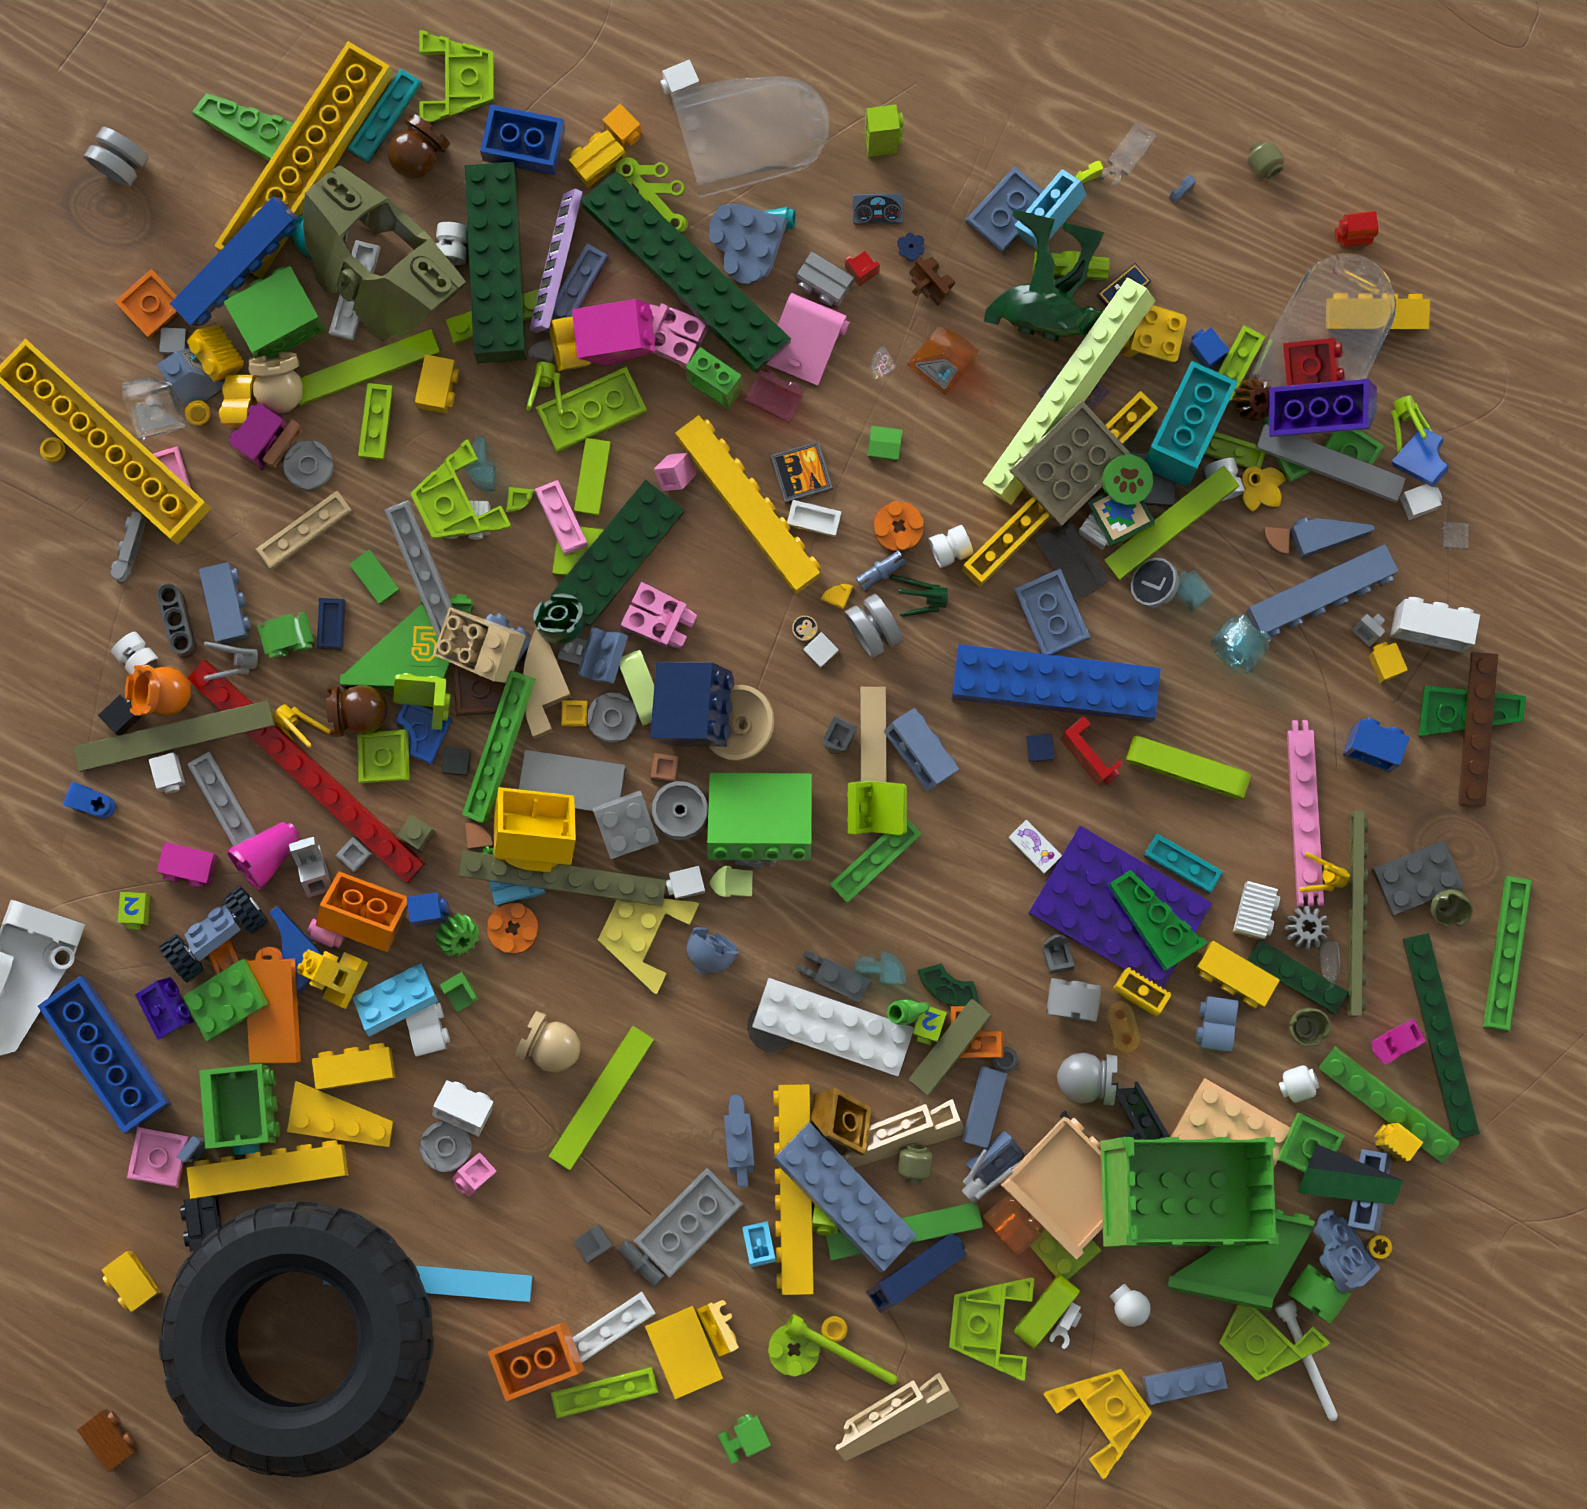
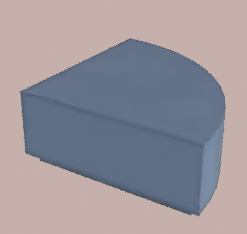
M1188 175L1181 182L1182 185L1175 191H1172L1169 199L1176 204L1193 190L1196 180L1191 175Z

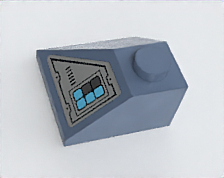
M190 348L177 351L156 365L185 408L194 400L206 402L222 392V385L225 379L213 382L209 374L204 372L201 362L190 351Z

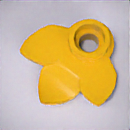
M1255 466L1246 468L1241 475L1245 489L1242 498L1246 507L1252 512L1259 507L1260 503L1269 507H1279L1281 504V492L1278 486L1286 481L1284 474L1272 467L1263 470ZM1253 474L1257 476L1256 483H1253L1251 480Z

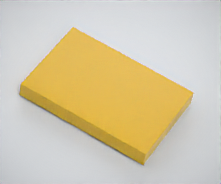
M690 1306L645 1326L675 1399L723 1379L694 1306Z

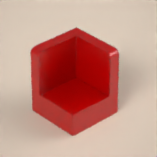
M866 251L854 259H851L850 256L845 259V268L854 277L859 287L876 276L880 271L878 261L873 262Z

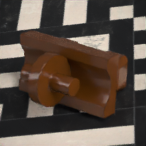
M933 257L926 260L919 258L909 272L913 277L911 281L916 286L912 293L915 296L923 293L927 299L931 297L939 306L944 302L955 285V281L949 275H945L941 279L936 274L940 268L939 263Z

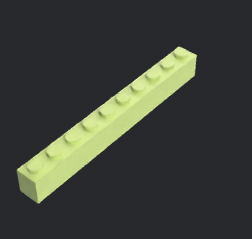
M1128 277L983 481V484L992 494L1010 505L1013 504L1024 487L1009 470L1079 401L1083 400L1085 402L1156 301L1146 287Z

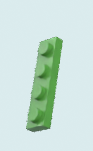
M907 818L906 834H884L842 872L830 886L846 903L850 902L922 835L921 832Z

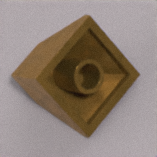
M836 1088L814 1094L810 1118L822 1134L860 1155H865L872 1107Z

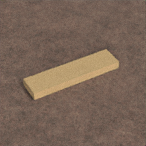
M335 491L256 548V551L272 571L353 511L339 492Z
M860 687L861 781L886 782V734L884 733L886 729V687Z

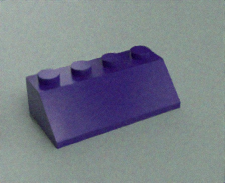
M1369 378L1270 387L1269 437L1370 429L1377 412V387Z

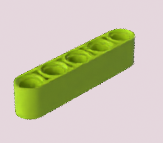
M1133 736L1126 756V761L1133 765L1241 800L1245 798L1252 776L1243 770L1139 736Z

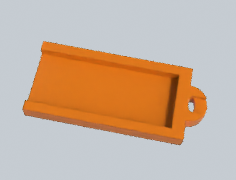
M266 947L258 951L255 959L246 960L269 1003L247 1018L249 1063H297L301 1061L295 959H283L279 949ZM266 955H271L272 959H268Z

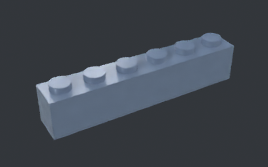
M1384 544L1249 607L1246 613L1258 638L1266 636L1267 639L1279 635L1281 633L1280 629L1289 625L1290 629L1302 624L1304 622L1303 618L1309 615L1315 618L1327 612L1325 608L1334 604L1335 608L1349 602L1348 597L1354 594L1360 597L1372 591L1371 586L1379 583L1380 587L1394 581L1393 576L1399 570Z

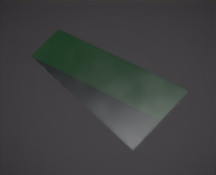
M1317 1144L1297 1192L1306 1195L1394 1205L1404 1180Z

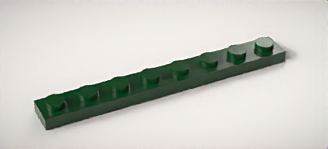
M1427 933L1404 938L1402 940L1451 1135L1455 1139L1480 1134L1430 935Z

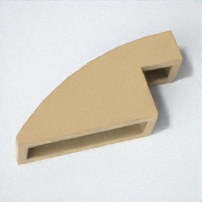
M537 628L533 633L527 650L523 675L536 679L525 711L534 740L553 733L544 709L558 704L562 700L572 698L549 642L540 636Z

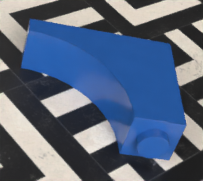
M276 906L270 914L276 921L281 933L283 959H295L298 996L310 985L311 981L310 978L297 973V966L303 961V953L307 952L308 949L320 955H323V953L280 907Z

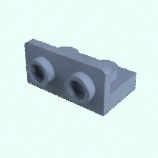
M591 628L578 675L597 683L614 684L628 636L619 632H605L598 628Z

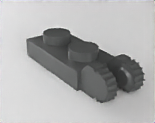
M805 950L803 956L821 966L818 972L815 973L806 966L798 965L796 969L798 972L814 979V982L860 1003L870 983V979L827 958L823 959Z

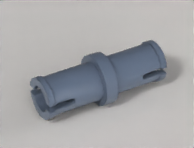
M897 550L880 563L879 561L875 562L874 567L857 576L858 583L869 578V580L860 585L865 591L881 579L886 580L889 578L888 575L906 565L907 563L904 558L894 563L895 560L902 556L901 553Z

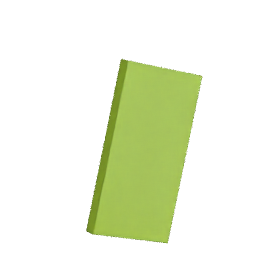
M627 366L562 395L563 416L558 414L556 398L536 407L557 453L585 441L586 438L597 436L647 413L645 404Z

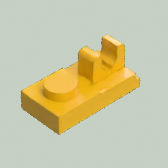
M724 1300L715 1304L709 1303L697 1309L719 1357L739 1348L734 1332L725 1323L732 1318L731 1313L723 1316L720 1312V1307L726 1304Z

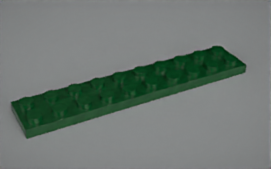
M616 171L580 200V206L755 373L790 344L791 338Z

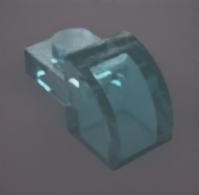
M475 436V443L471 444L479 462L466 467L465 471L469 480L477 488L495 492L494 461H486V438L484 436Z
M880 952V962L875 961V957L860 956V961L854 962V972L879 974V984L905 985L906 974L902 963L897 957L888 952Z

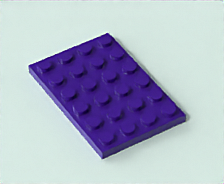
M1079 826L1028 914L1121 969L1131 968V971L1135 970V973H1139L1140 976L1144 975V979L1148 978L1149 982L1153 981V984H1157L1158 987L1161 986L1163 990L1178 963L1166 971L1162 969L1108 887V884L1131 870L1155 893L1154 895L1161 902L1166 903L1172 909V912L1178 918L1192 927L1191 930L1196 933L1212 903L1084 827Z

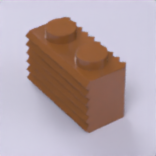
M106 1409L94 1416L77 1431L108 1473L137 1452V1449L134 1447L137 1443L129 1432L124 1433L119 1426L121 1420L113 1411L109 1413Z

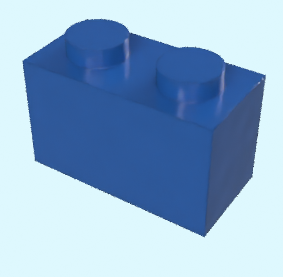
M437 892L406 897L410 923L416 927L446 922V916L450 915L448 901Z

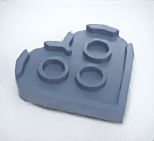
M741 204L720 205L710 221L709 239L717 248L725 252V272L732 279L746 285H754V283L761 281L764 277L766 278L773 268L788 219Z
M1334 1210L1323 1213L1317 1220L1318 1224L1313 1228L1315 1235L1320 1240H1323L1326 1245L1323 1250L1324 1255L1320 1256V1263L1326 1270H1329L1340 1292L1344 1293L1347 1290L1355 1291L1364 1286L1380 1270V1267L1355 1230L1348 1226L1349 1222L1344 1216L1338 1218L1334 1215Z

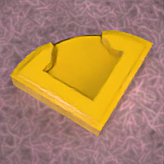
M841 584L834 586L824 592L820 601L844 610L853 585Z

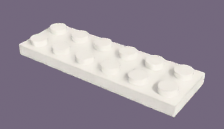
M771 978L767 980L752 1025L753 1028L897 1077L899 1076L914 1027L892 1023L888 1018Z

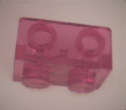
M758 370L756 379L745 402L790 423L803 399V391L800 390L801 387L792 381L785 383L778 379V375L769 370H765V372Z

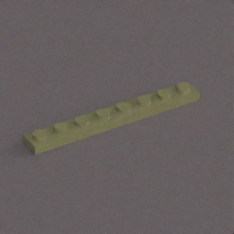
M1353 811L1350 813L1347 991L1349 993L1347 994V1017L1362 1016V1011L1366 1010V997L1362 996V986L1366 985L1367 975L1366 970H1362L1363 960H1366L1367 946L1363 945V935L1367 933V920L1363 919V909H1367L1368 898L1367 894H1363L1364 884H1367L1368 870L1364 868V858L1368 857V843H1364V833L1368 832L1369 821L1368 818H1365V811Z
M464 850L462 851L459 877L655 906L663 905L666 880L560 864L553 867L551 873L517 868L505 860H498L492 854Z

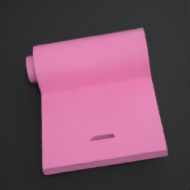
M791 293L778 323V326L791 338V342L766 365L819 385L836 340L840 334L845 336L850 324L849 321H846L847 315Z

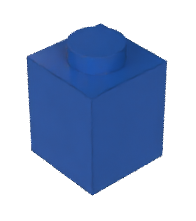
M1212 327L1206 331L1201 329L1191 337L1193 341H1191L1189 349L1200 364L1206 368L1211 369L1226 358L1230 351Z

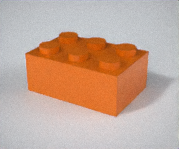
M338 871L319 905L316 926L388 952L406 919L408 910L407 896Z
M566 1321L488 1351L505 1401L512 1400L584 1371Z

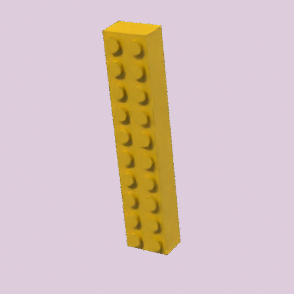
M349 41L346 43L214 245L218 253L272 197L280 198L297 217L303 213L305 192L313 184L321 180L324 175L334 169L393 78L390 65ZM285 236L279 242L280 247L272 255L268 254L262 260V266L256 272L250 273L262 279L289 237Z
M26 338L0 365V384L177 545L212 509Z

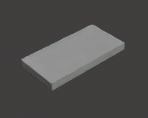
M525 750L519 790L574 795L576 810L593 812V807L621 797L626 766L623 764Z
M706 1168L634 1242L670 1278L744 1204Z

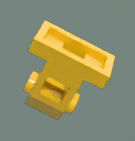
M308 949L307 952L303 953L302 963H299L297 966V973L310 978L309 984L321 990H324V987L327 986L322 998L346 1009L368 962L344 952L338 963L339 957L324 951L323 955H320Z

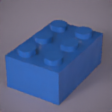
M490 105L480 149L482 160L491 163L514 162L516 168L555 175L565 133L564 119Z

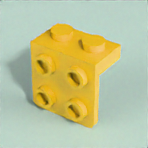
M1152 305L1123 346L1121 355L1130 358L1137 353H1141L1170 363L1176 362L1179 357L1186 326V316Z

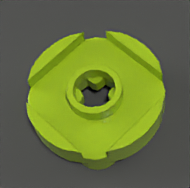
M783 1325L770 1338L768 1348L770 1361L779 1372L785 1375L795 1377L806 1374L816 1365L819 1359L820 1346L802 1336L800 1338L797 1336L793 1338L784 1333L786 1325ZM799 1343L801 1345L799 1348L801 1354L799 1356L795 1354L789 1356L788 1344L795 1345Z

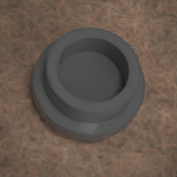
M1004 1047V1058H992V1063L998 1071L1007 1073L1014 1070L1017 1066L1018 1056L1012 1048Z

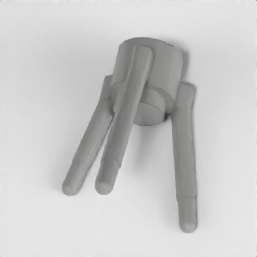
M204 642V646L209 649L233 653L234 665L239 666L238 669L204 676L205 681L238 674H249V669H256L257 649L236 648Z
M984 1149L969 1175L962 1181L966 1185L962 1189L963 1193L977 1205L987 1193L1011 1176L1013 1169L1020 1162L1014 1164L987 1185L979 1177L976 1180L973 1179L987 1154V1150Z

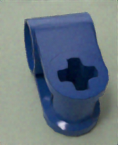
M72 781L63 802V806L100 818L112 816L116 809L115 801L111 797ZM99 802L105 804L104 809L97 807Z

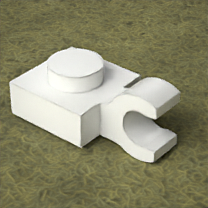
M1073 1302L1062 1314L1056 1329L1050 1334L1049 1341L1053 1342L1057 1335H1061L1064 1338L1061 1347L1065 1349L1069 1345L1070 1339L1067 1331L1071 1326L1075 1328L1082 1316L1079 1312L1080 1306Z

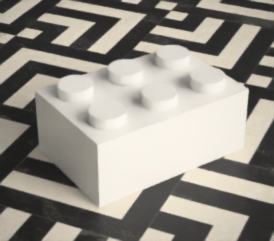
M1408 597V599H1404L1395 608L1390 633L1391 638L1462 653L1475 644L1480 615L1473 613L1474 610L1464 607H1460L1458 610L1448 608V604L1434 602L1432 605L1423 603L1424 600L1418 597Z

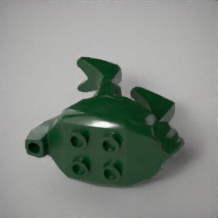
M1014 210L1012 216L1031 230L1037 238V259L1031 283L1018 284L997 296L985 309L983 322L999 325L1001 318H1004L1012 325L1017 326L1018 332L1034 336V332L1038 331L1043 333V338L1058 341L1059 337L1087 335L1103 313V310H1096L1094 306L1081 308L1074 300L1077 289L1086 280L1089 263L1101 243L1104 232L1064 223V231L1072 235L1080 243L1082 251L1073 269L1054 281L1056 264L1050 252L1049 239L1055 220Z

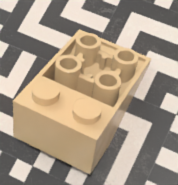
M449 607L433 655L492 681L506 683L510 670L514 671L526 635Z

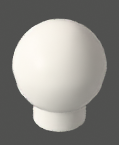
M1123 1284L1109 1296L1115 1303V1314L1122 1324L1136 1327L1142 1325L1148 1319L1151 1310L1150 1303L1141 1292L1131 1291L1126 1284Z

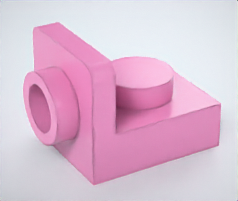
M479 1152L456 1172L452 1180L460 1193L471 1197L497 1171Z

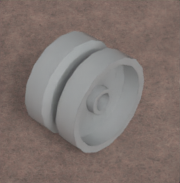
M102 127L95 137L99 146H89L83 157L91 166L106 177L125 187H131L137 178L133 168L143 169L149 157L128 138L110 128Z
M874 593L864 599L863 606L865 612L856 605L844 612L853 633L872 659L884 653L882 640L892 648L903 642L902 633L894 617L883 601Z
M675 781L665 785L657 792L652 802V815L657 828L664 836L673 840L686 841L696 837L703 831L708 821L709 809L704 794L697 786L688 782ZM679 806H682L685 810L681 815L675 812Z

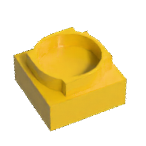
M498 787L494 810V857H497L498 860H505L517 868L550 873L552 868L558 864L571 865L576 841L574 795Z

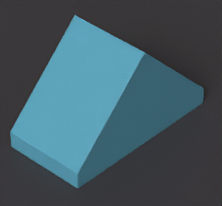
M768 1221L742 1227L750 1267L776 1262Z

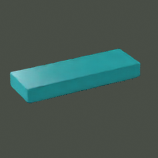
M1158 833L1155 834L1143 855L1211 894L1223 873L1222 870Z

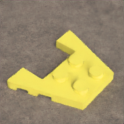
M663 899L662 906L616 900L598 941L654 994H658L667 973L643 961L665 915L690 925L699 907V903Z

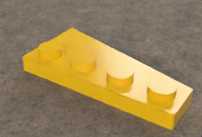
M295 1081L287 1132L390 1147L394 1121Z

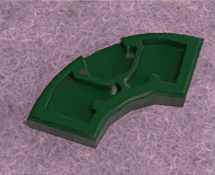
M942 963L917 970L925 988L941 1002L951 1006H966L971 999H974L980 1004L974 981L963 982L954 979L946 972Z

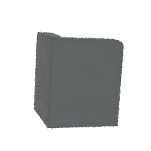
M600 1224L591 1228L574 1241L584 1257L585 1263L590 1262L614 1246Z

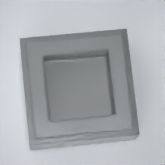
M161 328L159 350L161 354L172 355L177 351L186 349V329Z
M352 837L335 856L356 873L372 854Z

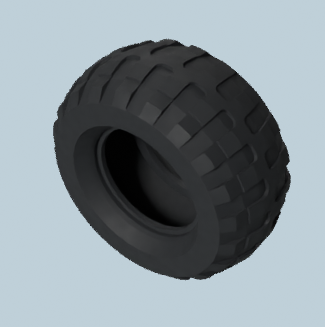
M282 1202L255 1208L236 1216V1218L207 1235L192 1255L184 1261L176 1274V1280L163 1306L161 1316L163 1318L161 1338H159V1356L163 1362L166 1381H164L171 1400L176 1403L188 1429L209 1445L214 1453L229 1462H234L258 1474L308 1477L343 1468L365 1457L383 1444L403 1424L419 1399L426 1383V1376L434 1349L431 1304L420 1279V1274L412 1260L389 1233L363 1218V1216L344 1208L318 1202ZM287 1272L314 1275L335 1287L351 1307L357 1325L358 1345L352 1368L340 1386L330 1395L319 1401L296 1403L281 1400L268 1394L249 1376L239 1353L238 1328L245 1306L262 1285L274 1277Z

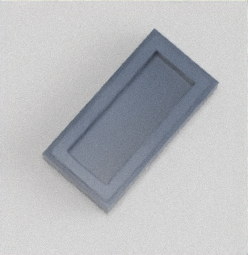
M192 1136L177 1155V1158L187 1163L197 1161L205 1150V1138Z

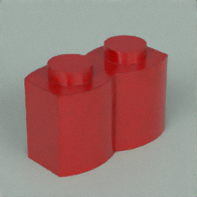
M1376 211L1345 214L1343 220L1339 221L1338 228H1335L1336 243H1340L1341 248L1371 245L1379 231Z

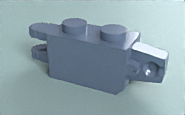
M735 1094L728 1099L729 1115L724 1116L728 1168H730V1174H737L738 1187L748 1186L747 1173L754 1172L750 1113L745 1114L743 1098L739 1094Z

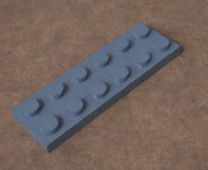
M810 1122L773 1158V1161L880 1273L885 1271L917 1236Z

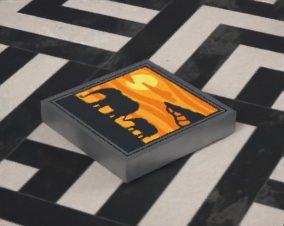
M819 441L770 455L785 504L793 500L833 490Z

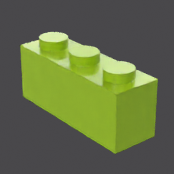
M897 105L866 108L865 139L868 157L897 153L898 145L902 144L901 136H903L902 128H904L902 112H897Z

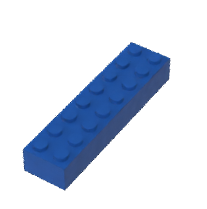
M958 644L951 699L1153 722L1156 718L1161 668Z

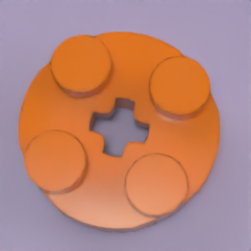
M893 501L881 508L876 515L874 533L878 543L888 551L896 552L898 550L900 552L911 550L920 542L923 536L924 519L920 512L911 504ZM894 522H903V527L906 530L895 533V527L892 524Z
M506 903L499 906L493 911L487 923V933L491 943L497 949L510 954H520L531 948L539 930L535 914L521 903ZM509 922L519 923L518 934L513 935L511 932L507 934L506 929L509 927Z

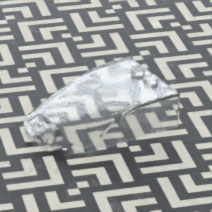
M786 76L732 79L671 93L673 111H676L696 179L699 198L799 171L817 159L828 139L829 115L826 105L815 89L799 79Z
M1354 254L1331 256L1312 266L1302 277L1281 313L1249 377L1265 380L1268 382L1267 386L1269 387L1287 386L1283 343L1336 338L1337 343L1341 342L1343 356L1338 358L1339 368H1344L1345 381L1366 379L1392 326L1396 312V297L1386 273L1373 261Z

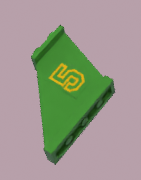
M455 594L450 598L454 609L470 614L471 609L474 608L472 599H468L467 595ZM421 599V605L346 673L340 674V685L343 688L349 689L357 685H368L377 690H394L395 676L404 673L420 677L437 676L441 679L445 678L450 662L433 655L438 638Z

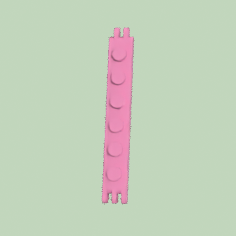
M1292 720V731H1287L1297 907H1303V897H1307V906L1313 907V896H1317L1318 906H1324L1323 890L1299 892L1300 887L1323 885L1322 865L1305 856V853L1309 852L1321 858L1314 731L1308 729V720H1302V730H1298V721Z

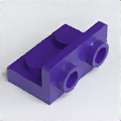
M171 977L157 980L135 994L157 1040L165 1038L177 1029L193 1023L190 1010L185 1005L179 993V988Z

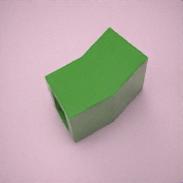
M871 426L867 457L898 461L902 430Z

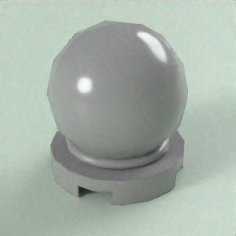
M1083 1052L1063 1060L1057 1073V1082L1061 1093L1069 1100L1079 1104L1092 1103L1100 1098L1103 1106H1113L1116 1085H1111L1113 1074L1117 1073V1056L1106 1054L1105 1060L1100 1061L1095 1055Z

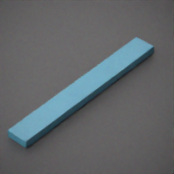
M416 1266L426 1293L530 1302L533 1276ZM325 1280L323 1281V1284L331 1285Z

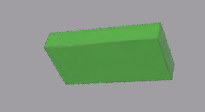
M370 550L349 564L379 605L400 591Z

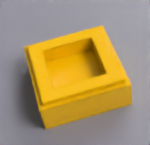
M562 700L561 726L587 727L588 701Z

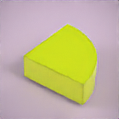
M1096 161L1090 164L1089 170L1079 171L1075 178L1083 184L1101 177L1103 171L1101 162Z

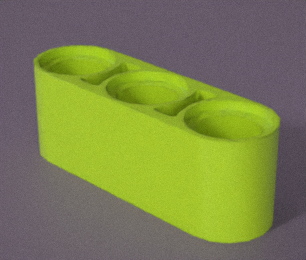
M1057 1275L1019 1322L1013 1333L1034 1349L1073 1302L1080 1290L1062 1275Z

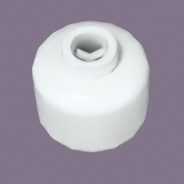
M1304 1065L1285 1071L1283 1073V1082L1279 1083L1283 1096H1289L1295 1103L1313 1098L1316 1095V1089L1320 1088L1314 1070H1309Z

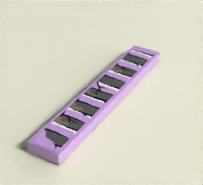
M576 188L564 193L562 196L529 328L530 331L535 333L550 327L582 198V191Z

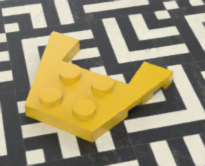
M1122 1369L1097 1375L1043 1393L1057 1414L1079 1398L1110 1441V1444L1089 1458V1461L1102 1479L1107 1477L1110 1473L1109 1471L1120 1459L1124 1450L1152 1413Z

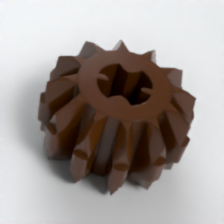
M1250 378L1247 381L1243 380L1240 382V388L1234 389L1237 396L1232 401L1237 403L1234 410L1240 412V417L1250 419V421H1257L1260 418L1268 417L1267 411L1270 408V387H1267L1268 382L1257 378Z

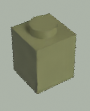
M410 815L397 836L422 853L436 831L418 818Z

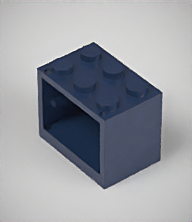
M656 662L650 738L670 746L727 747V740L730 738L729 715L732 712L730 697L731 689L734 687L732 671L713 662Z

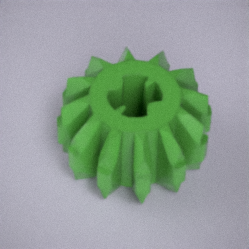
M457 913L453 918L448 916L446 922H440L441 928L435 931L437 936L435 940L444 954L448 956L453 955L456 958L461 953L467 955V950L475 948L474 943L480 940L478 937L480 932L478 926L466 914L462 916Z

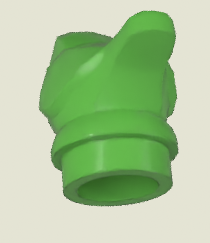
M912 1000L895 1001L889 1005L887 1017L892 1023L902 1026L909 1025L920 1014L927 1012L930 1006L926 1002L917 1003Z

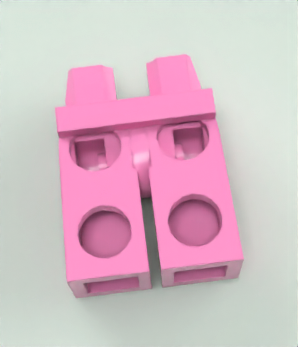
M662 303L660 307L650 304L652 327L655 335V352L653 353L680 365L681 368L686 370L687 364L698 348L701 347L709 328L697 317L670 308Z
M641 582L632 600V605L629 606L620 626L622 630L634 633L664 648L671 646L682 650L687 636L677 632L676 629L679 623L692 628L697 615L687 609L685 603Z

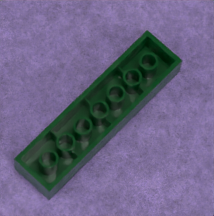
M514 162L464 165L474 356L477 364L527 360L518 182Z

